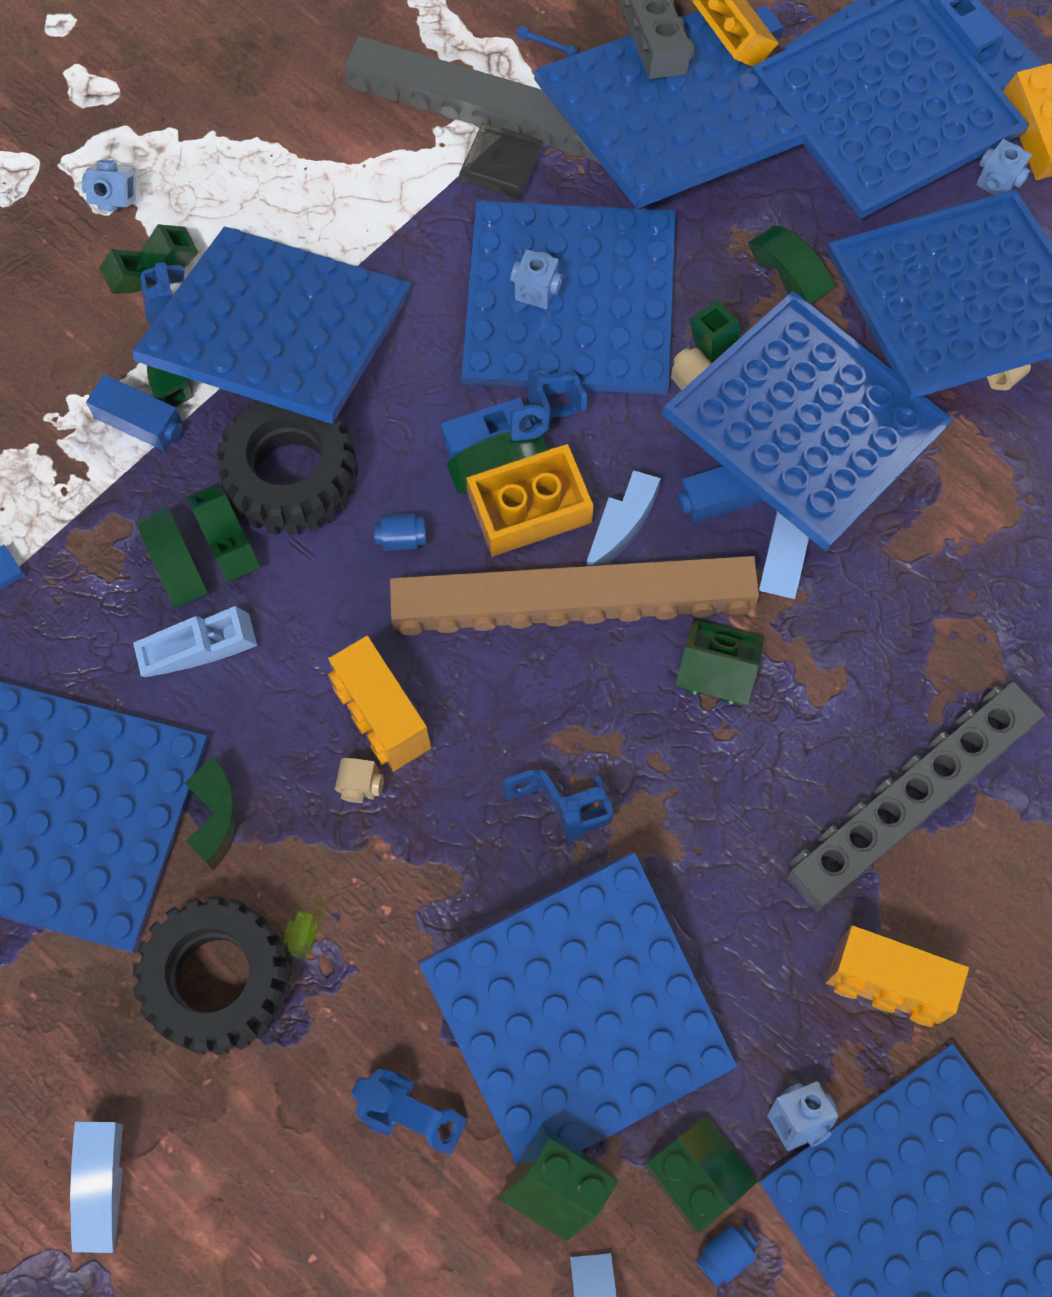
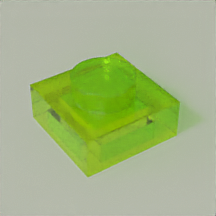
M298 911L296 920L289 921L284 943L289 944L287 949L292 956L308 959L318 924L313 914Z

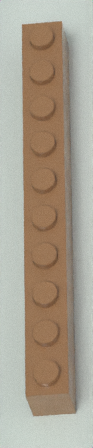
M754 556L390 578L394 632H401L403 635H418L423 630L453 633L458 631L459 628L471 627L478 631H488L494 629L495 626L503 625L523 629L536 623H547L549 626H563L568 621L598 624L602 623L605 619L617 618L623 622H633L641 619V617L656 616L660 620H668L681 614H692L694 617L701 618L711 616L714 612L743 615L749 613L750 610H755L759 598Z

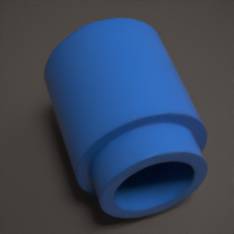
M415 513L381 516V523H374L376 545L382 544L383 551L418 549V545H426L425 517H416Z
M730 1224L700 1249L702 1254L695 1261L717 1288L722 1282L728 1284L757 1259L753 1250L758 1245L743 1226L736 1230Z

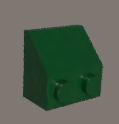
M693 618L676 687L683 688L686 692L694 695L707 694L719 697L720 700L728 704L742 703L748 705L760 663L764 636Z
M707 1115L644 1165V1168L694 1234L700 1233L758 1182Z
M541 1126L499 1193L498 1199L567 1241L597 1218L619 1181L607 1166Z

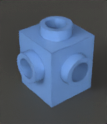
M1003 138L995 150L988 149L979 164L983 170L976 185L993 195L1011 191L1015 186L1020 189L1030 174L1031 170L1026 167L1032 154L1023 150L1019 145L1012 144Z
M97 160V164L87 168L86 173L82 177L83 193H86L87 204H96L99 210L115 211L118 210V207H127L136 201L135 168L118 166L115 160Z
M526 249L521 262L516 261L511 272L510 280L515 282V300L548 309L553 294H558L563 280V275L559 274V259L553 258L545 252H533Z
M818 1081L804 1087L801 1083L787 1088L780 1097L776 1098L767 1115L787 1151L809 1143L810 1146H816L824 1142L831 1136L830 1130L839 1117L833 1099L829 1094L824 1093Z

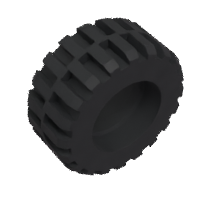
M258 400L248 404L249 410L245 413L239 411L232 418L234 425H227L221 435L224 442L219 443L217 448V457L219 459L217 463L218 473L235 511L241 518L247 517L249 524L255 528L260 529L265 525L267 533L276 535L280 534V530H286L288 536L299 535V530L308 528L309 532L319 529L318 523L324 520L329 524L337 518L335 513L337 508L342 511L349 504L348 494H353L357 485L355 476L358 475V464L352 438L344 420L341 417H337L334 423L331 424L268 403H259ZM284 445H304L314 449L321 455L316 469L308 477L294 484L274 485L256 476L258 466L263 458L272 450Z
M209 896L208 902H201L198 898L186 901L187 908L179 910L174 906L165 912L168 919L160 925L157 921L153 923L148 929L153 934L148 943L141 940L137 952L142 955L140 963H133L132 976L138 979V985L133 987L135 999L141 1002L142 1007L140 1011L145 1020L154 1026L153 1029L162 1037L181 1048H186L194 1053L203 1055L206 1052H213L216 1055L229 1054V1049L232 1048L242 1050L251 1045V1039L257 1035L262 1038L270 1031L267 1028L268 1024L273 1018L278 1021L284 1011L281 1008L283 999L289 998L291 987L288 985V977L292 976L291 964L286 956L288 954L287 949L275 929L263 915L254 908H248L241 901L232 899L230 902H227L221 896ZM226 940L241 948L248 960L249 975L245 988L233 1003L219 1011L205 1013L194 1010L185 1003L179 993L178 980L182 965L187 957L201 945L211 941Z

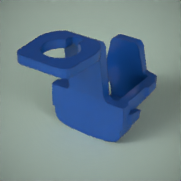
M165 262L157 263L154 268L141 273L143 304L146 320L149 324L155 321L172 298L170 284L184 280L183 266L166 265ZM146 284H153L154 286L147 289Z
M548 369L529 371L527 406L514 408L510 415V437L512 440L519 441L538 438L549 430L551 418L569 417L575 414L577 410L579 412L586 411L587 394L580 384L578 375L575 372L550 374ZM567 393L569 405L550 408L546 395ZM534 415L536 422L540 423H536L533 428L527 431L519 429V423L523 417Z
M542 770L526 771L503 780L504 795L507 800L531 794L542 787L558 815L559 825L567 843L578 840L584 833L604 827L613 821V807L600 776L593 777L594 788L567 797L559 795L548 774ZM531 781L528 785L524 787L514 788L517 784L521 782ZM599 801V807L581 812L583 806Z
M378 1068L370 1077H360L356 1080L351 1091V1096L357 1101L356 1116L360 1118L361 1122L368 1125L369 1129L379 1134L382 1132L390 1136L394 1125L399 1123L427 1137L428 1145L431 1148L448 1155L454 1151L466 1125V1118L451 1109L445 1108L437 1111L410 1098L409 1095L414 1082L397 1071L392 1072L387 1069L382 1070ZM448 1121H452L453 1126L450 1136L441 1142L440 1133L437 1132L441 1123L445 1125Z

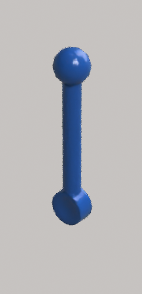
M519 26L516 31V35L522 40L529 38L565 52L568 57L578 54L576 46H565L531 33L525 26Z

